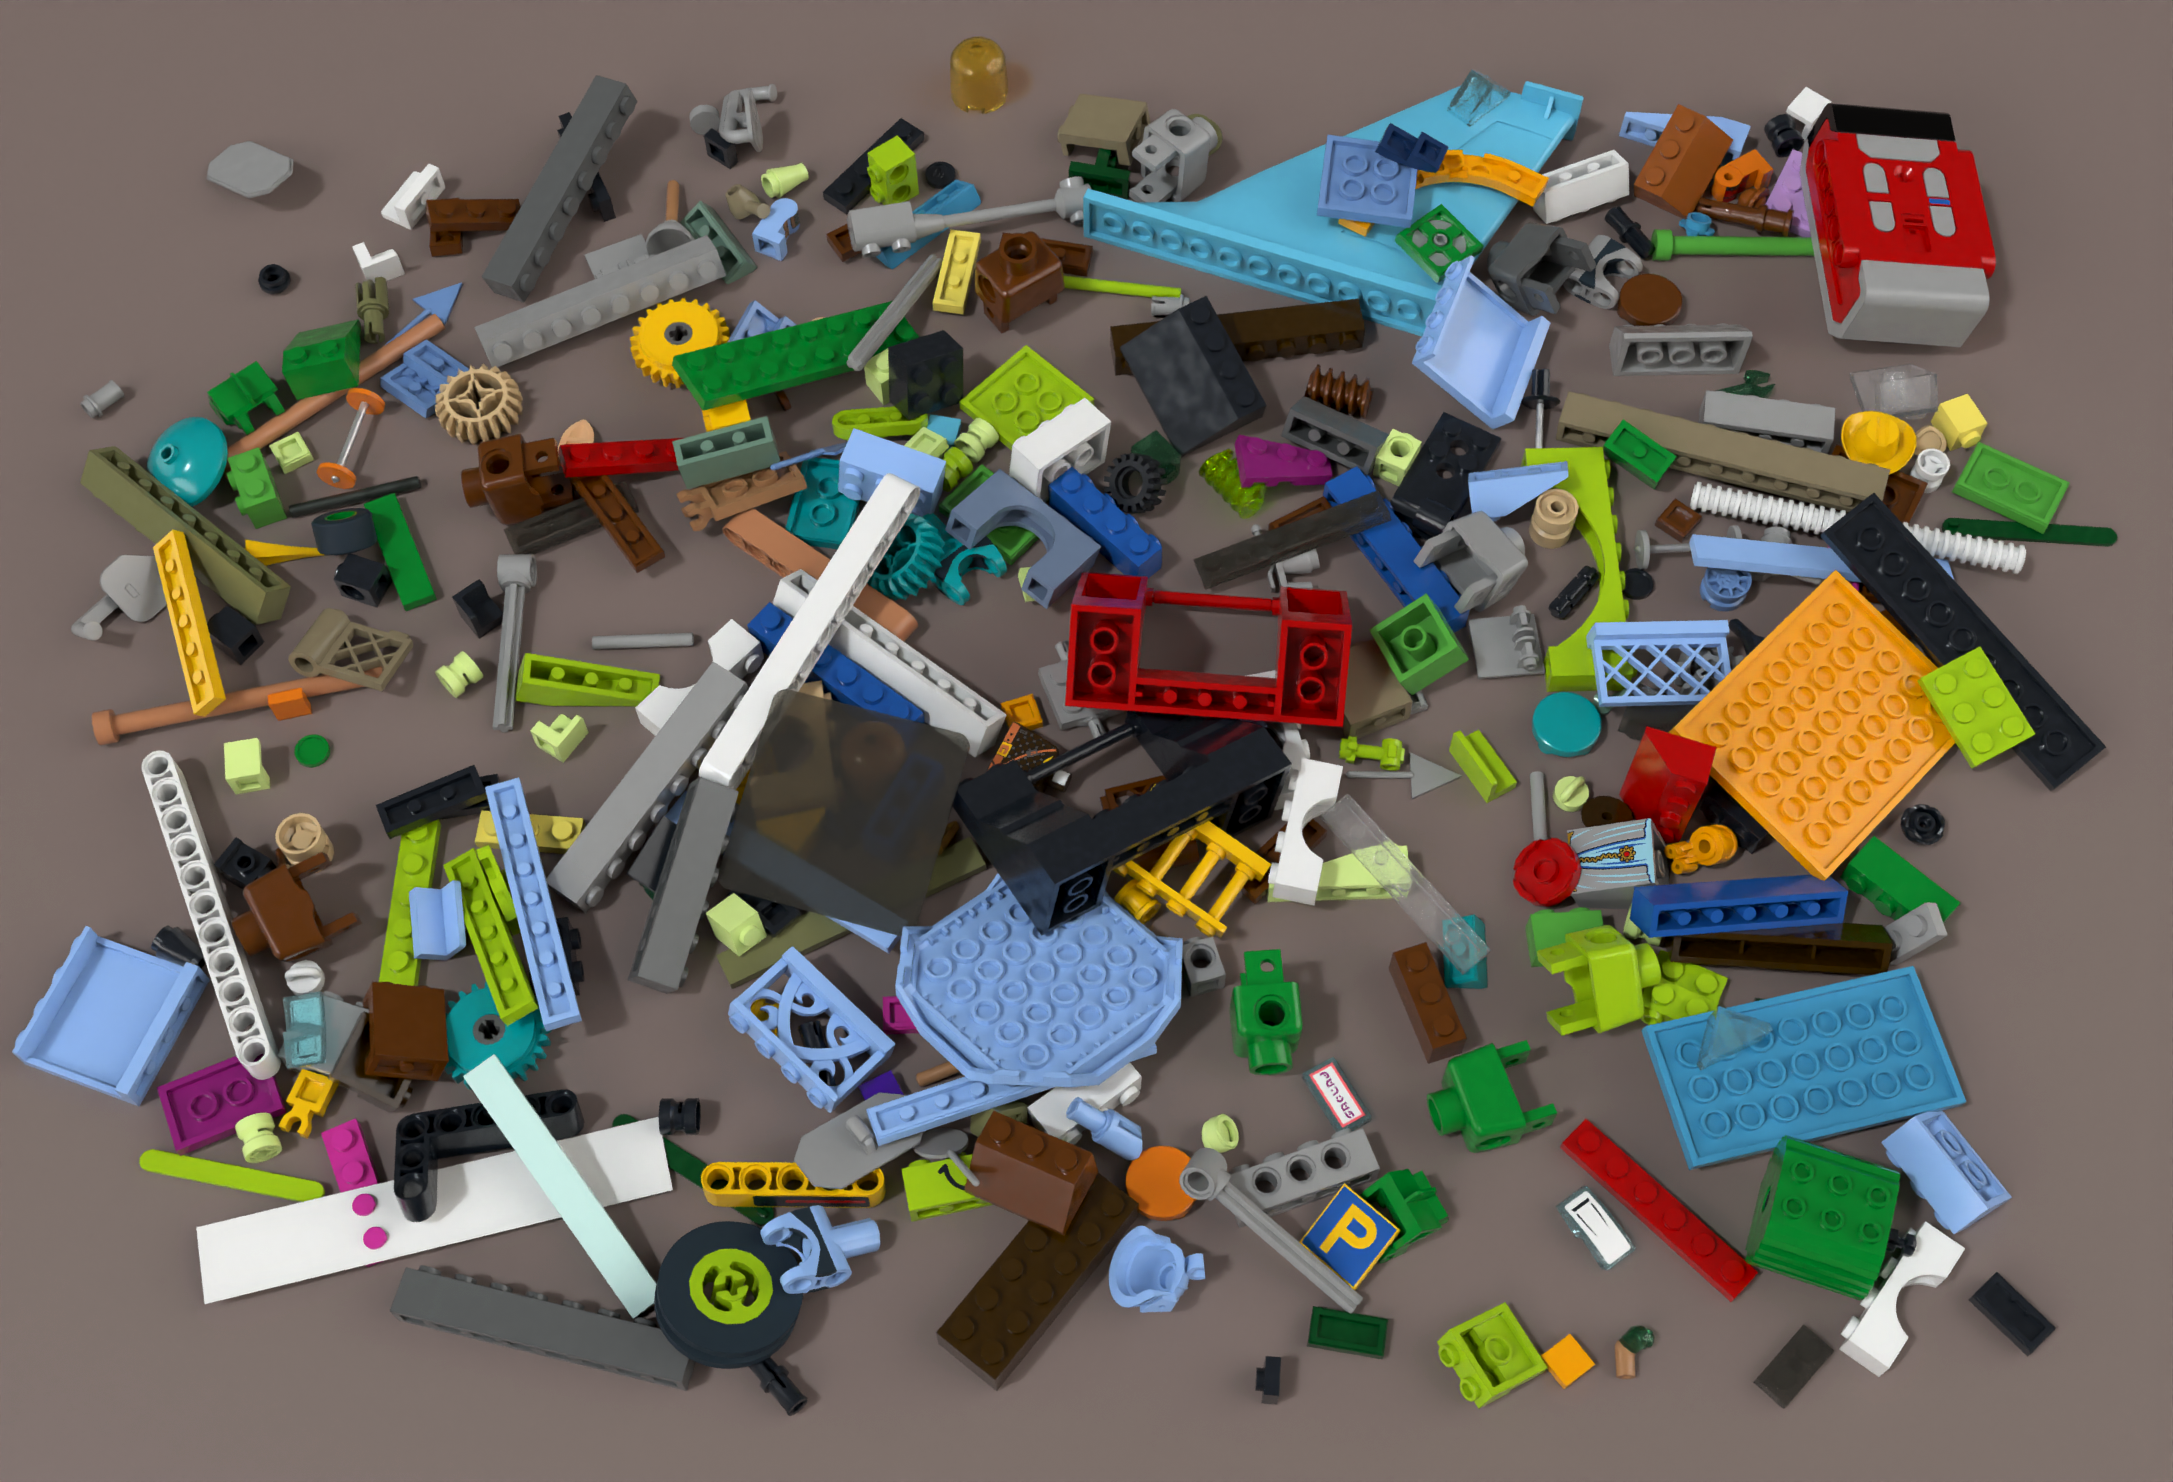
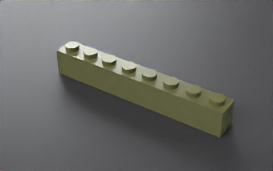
M111 446L89 450L80 483L91 491L95 497L102 500L117 515L123 517L138 532L144 534L155 544L172 529L184 532L194 575L202 584L212 589L227 604L233 606L244 615L248 621L259 625L281 619L291 589L288 583L169 488L164 486L119 448Z

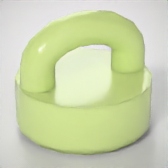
M1582 776L1563 777L1557 782L1553 792L1555 804L1568 812L1582 809L1589 797V789L1585 783V778Z
M1225 1114L1217 1115L1204 1123L1201 1133L1205 1148L1214 1149L1219 1153L1236 1148L1239 1141V1133L1236 1124L1229 1116Z

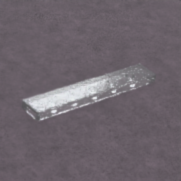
M1346 794L1321 815L1324 823L1462 975L1466 974L1491 952V949L1349 794Z

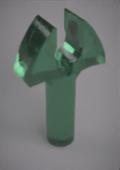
M1746 370L1743 377L1745 383L1716 391L1768 398L1775 384L1760 387L1756 384L1767 383L1770 374L1757 370Z

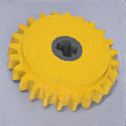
M682 298L679 302L669 299L667 304L662 305L658 303V308L655 310H646L648 315L646 318H638L640 327L633 326L634 336L630 337L632 346L630 349L637 369L641 368L644 377L651 375L653 383L662 380L664 387L672 383L676 385V388H680L684 382L672 366L674 356L728 342L730 332L725 318H720L717 309L710 311L708 303L700 306L697 299H694L692 302H686L685 298Z

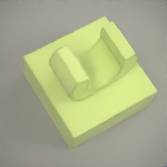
M922 427L904 445L940 459L943 458V453L949 448L946 438L925 427Z

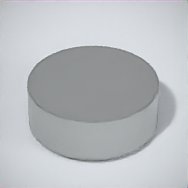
M699 105L690 112V125L694 132L705 135L711 128L718 130L720 117L715 107Z

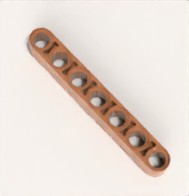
M754 508L735 514L722 529L730 542L783 578L802 569L818 581L830 562L829 558ZM868 584L865 585L853 604L855 608L904 642L918 628V622L911 613Z

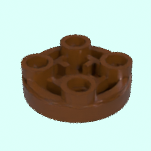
M1656 274L1636 275L1627 280L1621 288L1617 314L1620 318L1627 320L1634 326H1654L1657 324L1669 326L1679 316L1682 307V295L1678 287L1663 276Z

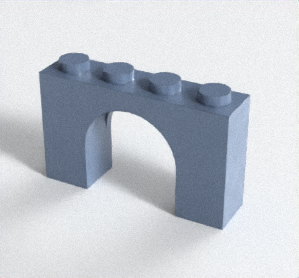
M1001 469L996 471L951 510L945 531L970 550L991 531L1002 526L1022 527L1038 536L1045 545L1047 553L1028 570L1021 590L1046 609L1080 579L1082 572H1088L1094 566L1101 546L1090 536L1075 527L1064 516L1058 514L1045 504L1042 499L1032 494L1019 484L1016 479L1010 477Z

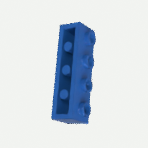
M1071 467L1048 485L1049 507L1061 516H1064L1075 527L1101 546L1099 552L1124 575L1146 576L1150 578L1161 569L1162 545L1154 535H1148L1144 532L1132 515L1124 514L1117 507L1113 498L1106 493L1102 494L1086 474H1080L1075 468Z

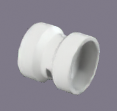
M1937 449L1923 450L1918 455L1909 475L1928 483L1924 493L1934 492L1940 487L1943 477L1949 470V458L1945 453Z

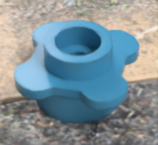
M1691 212L1687 215V219H1681L1679 222V226L1686 229V235L1713 236L1715 230L1710 228L1712 219L1703 213Z

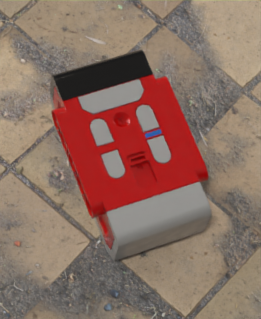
M1828 103L1806 138L1799 174L1828 334L1840 339L1961 347L1987 312L1989 291L1986 279L1992 277L1994 273L1996 255L1974 155L1970 150L1957 148V144L1954 142L1956 139L1949 113Z

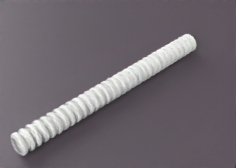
M1697 482L1694 485L1690 502L1691 509L1694 511L1696 508H1701V512L1704 513L1706 510H1711V514L1721 512V516L1725 517L1727 514H1731L1732 518L1735 519L1737 516H1741L1742 520L1745 521L1747 518H1752V522L1755 523L1757 520H1762V524L1765 525L1768 522H1772L1775 527L1778 524H1782L1785 529L1788 526H1792L1793 530L1798 531L1799 528H1802L1803 532L1806 533L1812 530L1816 535L1819 532H1824L1846 515V510H1841L1839 513L1835 512V508L1825 510V506H1820L1819 508H1815L1814 504L1804 506V502L1794 504V500L1783 502L1784 498L1773 500V496L1763 498V494L1753 496V492L1742 494V490L1732 492V488L1722 490V486L1712 488V484L1701 486L1702 482ZM1903 522V525L1933 557L1934 555H1939V559L1942 560L1945 557H1949V561L1953 562L1955 559H1959L1960 563L1963 564L1966 561H1970V565L1973 566L1980 563L1983 568L1990 565L1993 570H1997L2000 567L2003 572H2007L2010 569L2013 574H2018L2022 570L2026 556L2025 545L2014 547V543L2004 545V542L2000 540L1997 543H1993V539L1990 538L1986 541H1983L1982 537L1979 536L1976 539H1972V535L1969 534L1962 537L1959 532L1952 535L1949 530H1945L1942 533L1938 528L1931 531L1928 526H1924L1921 529L1918 524H1914L1911 527L1908 525V522Z

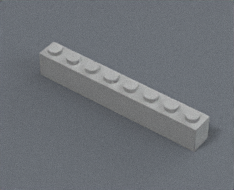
M705 235L474 328L491 366L500 367L722 278L726 274L716 247L709 237Z
M711 663L546 878L547 885L553 892L585 914L590 907H594L600 902L606 886L612 879L617 878L625 868V861L633 851H637L642 847L646 840L647 832L654 823H658L661 817L666 815L667 806L675 796L680 795L686 789L689 777L696 768H700L707 753L748 691L749 687L745 681L717 663Z

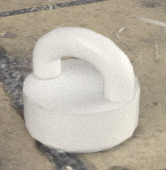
M299 961L285 973L287 985L299 997H307L309 991L318 993L324 986V972L313 961Z

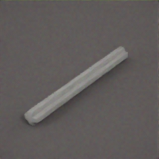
M935 254L929 255L850 353L846 362L849 368H853L855 371L863 369L940 272L943 262L942 258H937Z

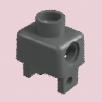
M1534 222L1527 223L1511 242L1504 240L1497 242L1490 250L1487 258L1488 272L1500 298L1513 309L1532 316L1537 315L1540 310L1556 314L1561 308L1555 296L1557 290L1576 268L1592 272L1597 266L1587 243L1567 238L1563 228Z

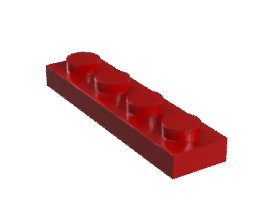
M683 438L564 444L559 446L558 455L565 478L679 471L672 441Z

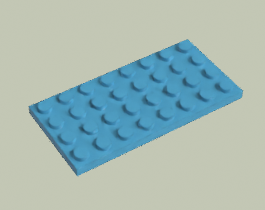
M1914 966L1648 1025L1641 1030L1689 1170L1773 1151L1777 1148L1779 1140L1781 1141V1138L1785 1135L1805 1142H1811L1912 1118L1925 1112H1938L1959 1107L1967 1102Z

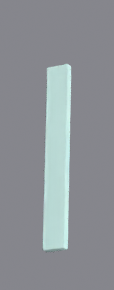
M493 1054L464 1075V1079L633 1319L637 1318L654 1305L657 1282L501 1061Z

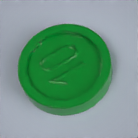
M311 734L298 741L294 754L301 765L309 768L318 767L328 759L330 746L324 737Z

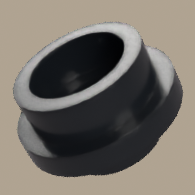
M270 264L262 268L258 282L264 292L278 294L288 288L291 278L286 269L277 264Z

